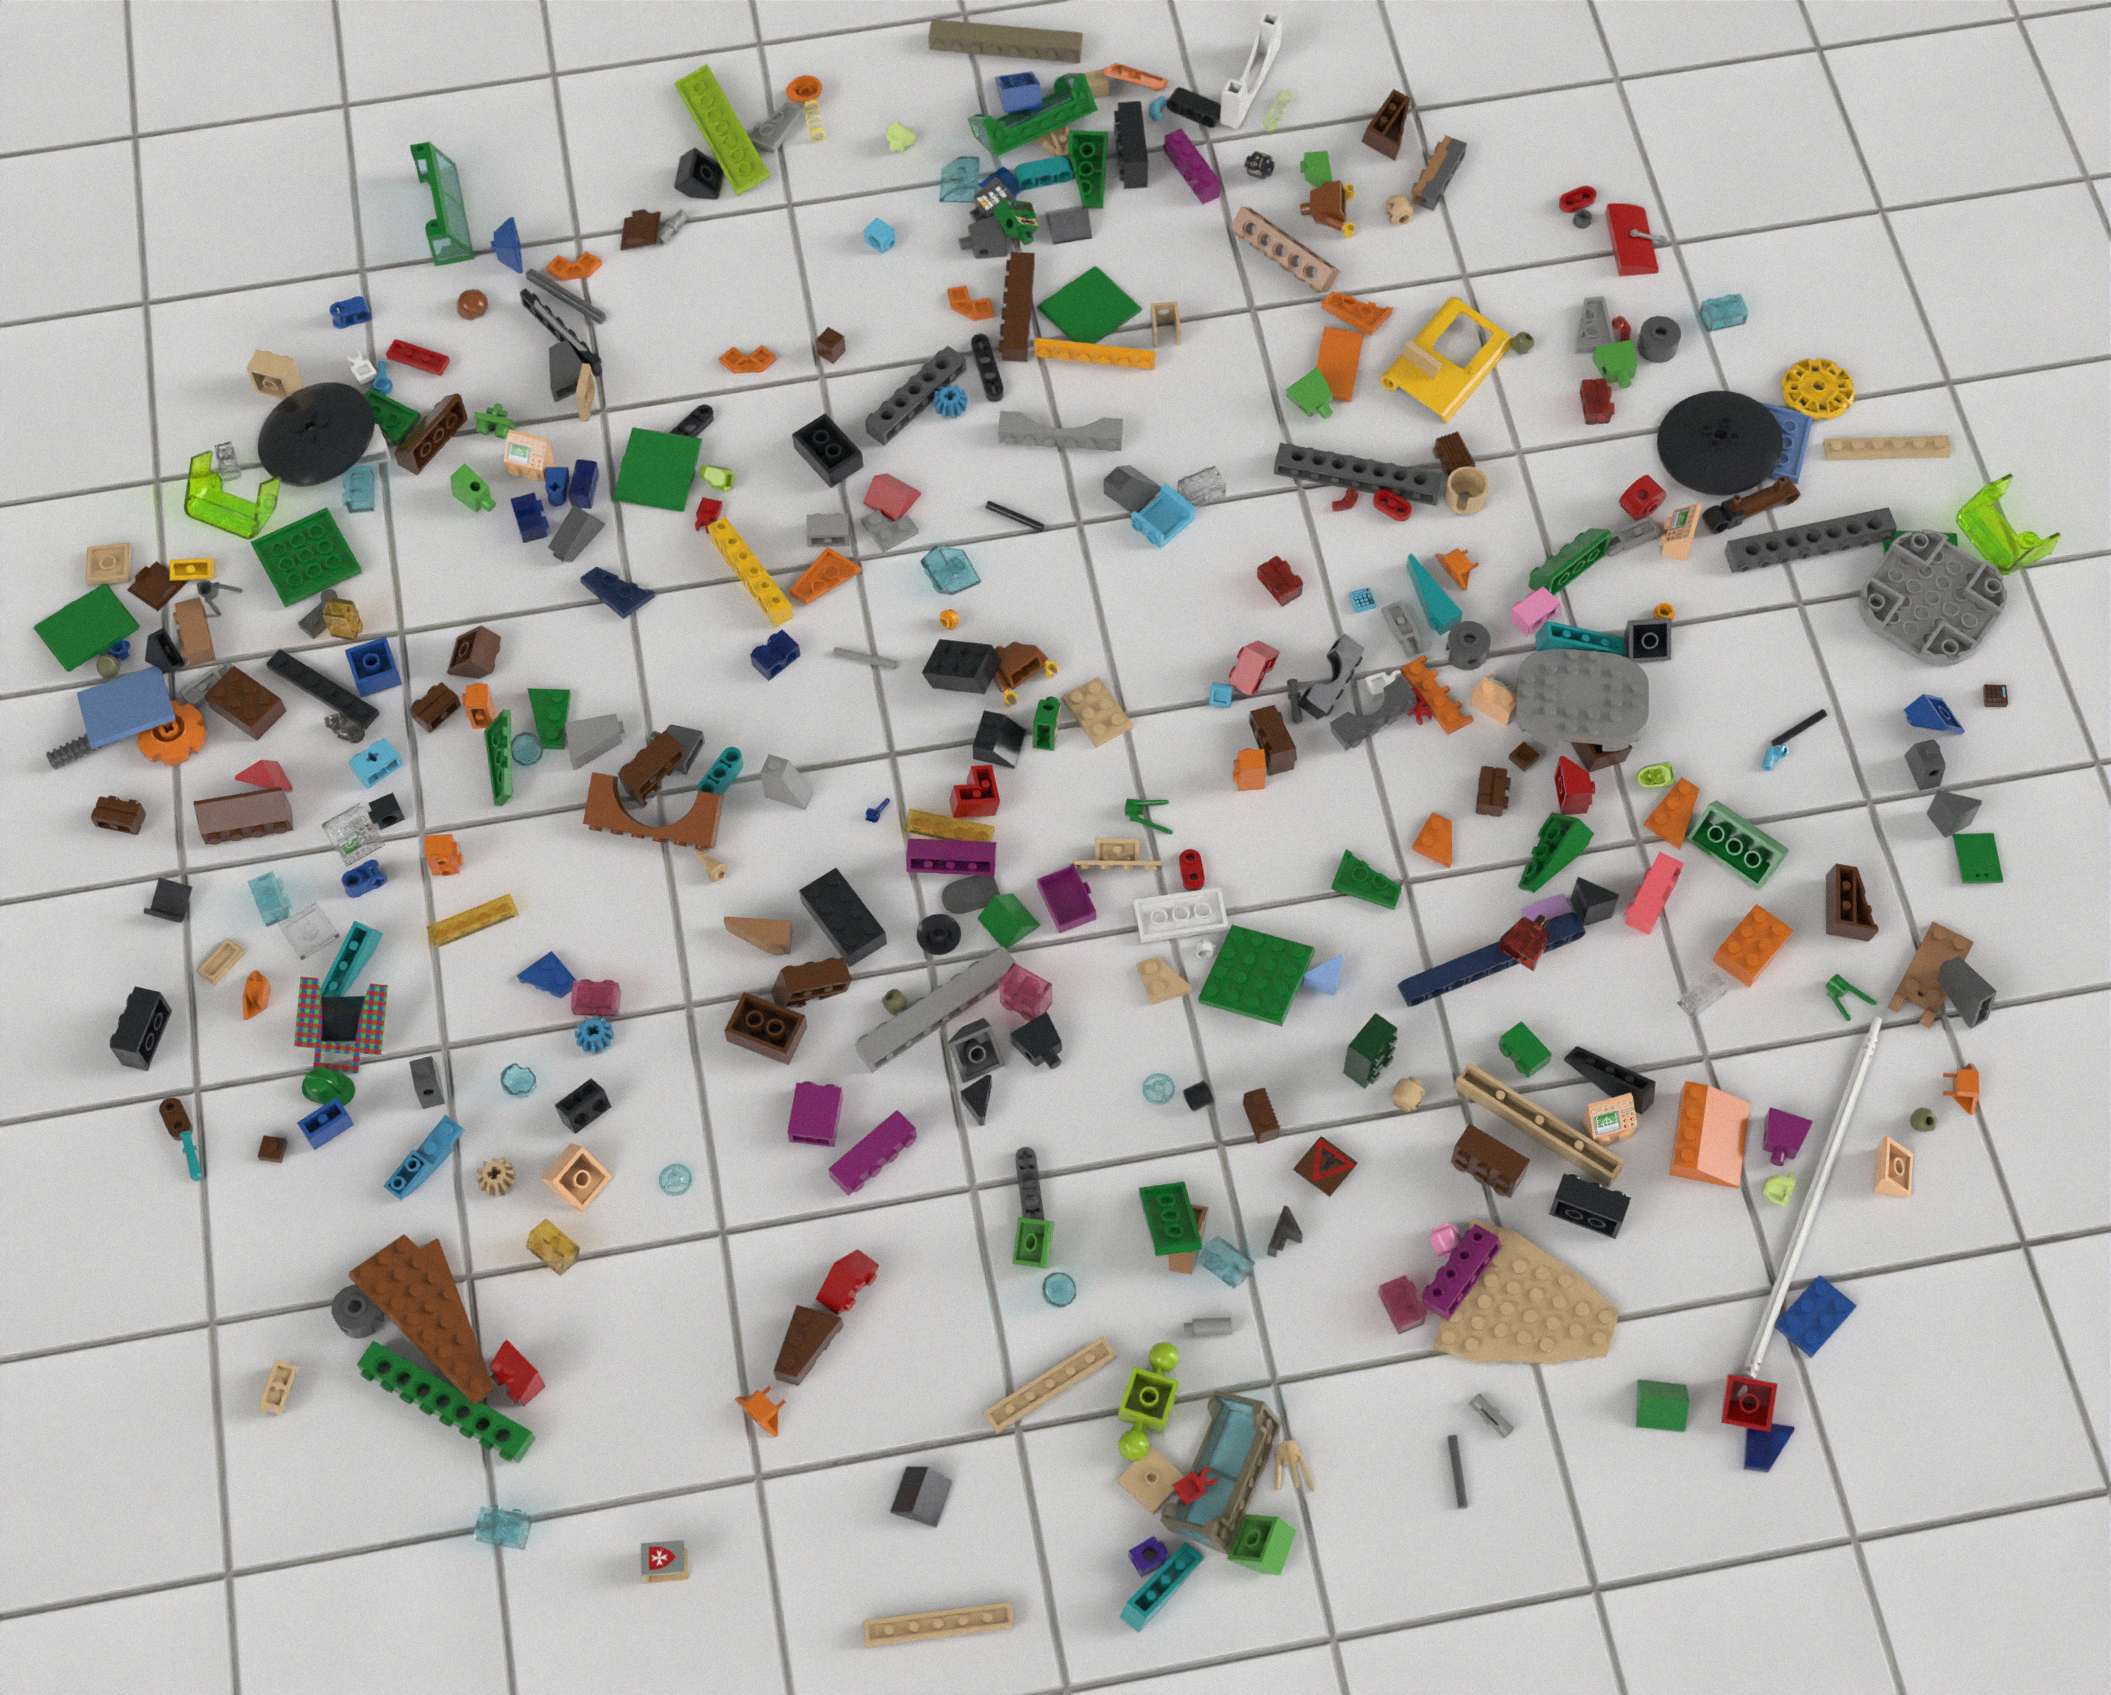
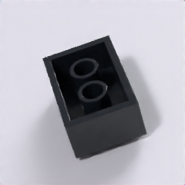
M826 413L792 434L794 449L830 488L864 467L862 452Z
M939 639L922 674L934 689L985 694L1002 659L991 644Z
M135 986L132 994H129L124 1014H121L119 1017L116 1033L111 1036L110 1048L123 1066L148 1071L172 1010L161 992Z
M1563 1173L1549 1215L1616 1239L1631 1198L1621 1191H1611L1605 1189L1599 1183H1589L1581 1180L1577 1175Z

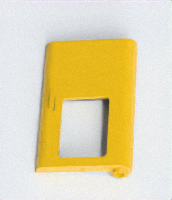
M1450 297L1412 340L1442 363L1438 375L1432 379L1403 357L1401 353L1380 377V381L1390 391H1395L1400 387L1441 416L1446 424L1512 347V338L1508 333L1463 303L1461 299ZM1465 314L1492 334V337L1465 368H1460L1432 347L1458 315Z

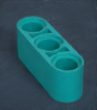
M1066 156L1022 163L1014 169L1018 186L1022 190L1065 183L1074 176L1069 159Z
M736 747L726 748L699 782L697 791H711L713 794L723 795L743 769L740 750ZM731 759H736L734 762H729ZM719 775H724L722 778H716Z

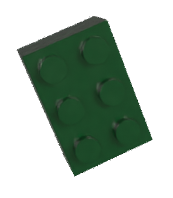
M1375 1012L1348 1045L1343 1074L1363 1088H1366L1369 1083L1374 1084L1381 1074L1379 1071L1383 1066L1387 1068L1394 1059L1392 1054L1396 1049L1394 1045L1398 1040L1396 1037L1398 1028Z

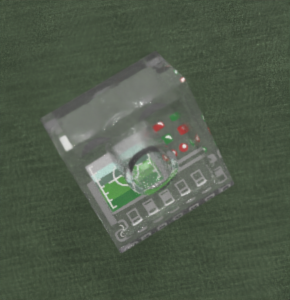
M360 803L321 824L329 841L346 867L385 845L365 808Z

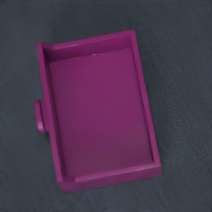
M1074 863L1068 868L1037 879V887L1059 934L1096 920V909L1088 895L1091 894V889L1087 882H1082Z

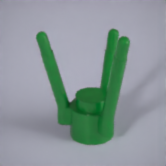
M1127 798L1125 816H1130V821L1139 822L1168 834L1173 833L1170 829L1139 818V815L1144 814V805L1168 804V800Z
M1839 974L1834 975L1826 984V988L1830 990L1827 995L1834 1001L1847 1021H1850L1851 1018L1836 996L1843 997L1848 991H1851L1869 1004H1877L1875 1000L1850 985Z

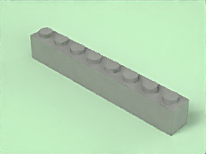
M1003 946L998 950L990 951L986 958L980 962L975 961L963 973L955 974L948 983L943 986H937L930 995L916 1000L912 1007L899 1011L892 1020L881 1023L874 1032L860 1037L855 1044L857 1054L873 1073L1019 976V965Z

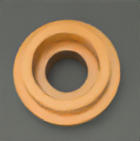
M1661 603L1655 607L1653 616L1655 619L1671 618L1672 621L1675 611L1670 604Z
M952 609L943 610L940 613V622L943 627L953 630L959 623V617Z

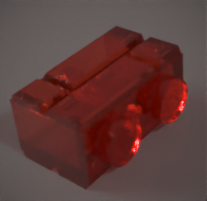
M1605 378L1595 380L1584 379L1580 386V396L1585 424H1608L1611 415L1615 413L1614 403H1610L1612 396L1611 386H1607Z
M1275 556L1257 568V578L1282 607L1290 603L1291 600L1301 596L1303 581L1298 575H1294L1291 572L1290 565L1286 560L1282 561L1279 556Z

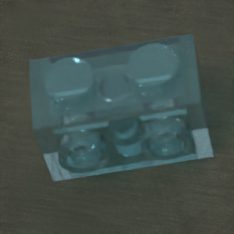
M1738 293L1702 301L1699 316L1708 333L1745 324L1749 311L1741 294Z
M370 465L351 467L345 472V476H342L343 488H345V493H342V503L347 506L349 513L374 511L375 477Z
M272 871L248 881L266 927L292 917L289 909L293 906L288 895L284 896L282 893L286 889L281 877L276 878Z
M1218 1235L1206 1243L1196 1262L1233 1289L1246 1280L1255 1265L1253 1260Z
M497 1505L481 1506L473 1536L479 1542L525 1550L532 1521L529 1515H526L527 1512L523 1510L513 1509L512 1512L504 1511L502 1507Z

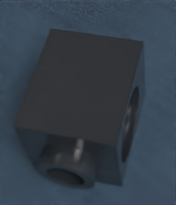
M393 792L368 803L371 808L368 815L373 824H378L380 830L405 820Z

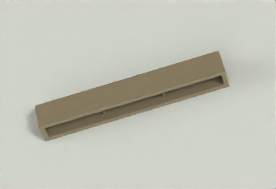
M935 19L931 20L928 36L929 50L1080 63L1083 48V33Z

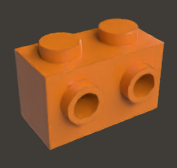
M482 683L466 685V693L462 694V703L466 708V715L469 717L472 728H487L495 719V704L489 686Z
M1248 748L1238 751L1237 759L1233 761V783L1238 784V791L1264 789L1266 777L1264 749L1253 750Z
M425 835V857L432 874L442 876L459 874V867L463 865V854L459 852V843L455 842L453 835Z

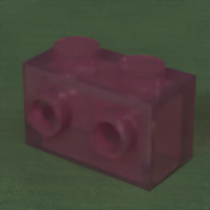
M588 979L573 981L570 1005L573 1015L619 1016L621 999L619 983L612 980H604L602 982H593Z
M1406 1275L1380 1285L1378 1295L1398 1335L1423 1325L1427 1315L1424 1303L1422 1301L1419 1302L1415 1295L1417 1290L1414 1283L1408 1281Z

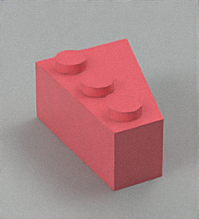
M1659 852L1652 867H1648L1645 872L1643 885H1639L1633 897L1636 898L1634 903L1629 902L1624 912L1627 915L1625 924L1643 933L1650 934L1678 881L1684 865L1683 862Z

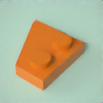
M1432 812L1415 840L1412 850L1450 868L1452 864V821Z

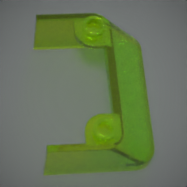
M208 450L192 456L184 500L185 513L190 518L244 539H252L258 536L276 509L281 477L276 476L259 484L255 504L222 491L223 480L221 476L210 470L213 451Z
M2011 473L1985 485L1958 511L1955 517V521L1984 559L1991 562L2001 575H2009L2051 554L2061 536L2057 532L2041 540L2037 534L2031 531H2024L2017 535L1996 509L1994 504L1998 503L2001 497L2005 495L2013 478Z

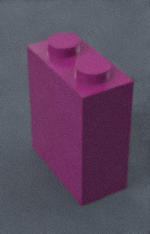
M809 1081L796 1083L787 1132L789 1142L835 1147L843 1101L842 1088L834 1084L816 1085Z

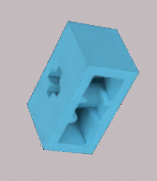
M385 738L374 742L368 749L356 754L348 762L352 772L367 790L403 766L399 754Z

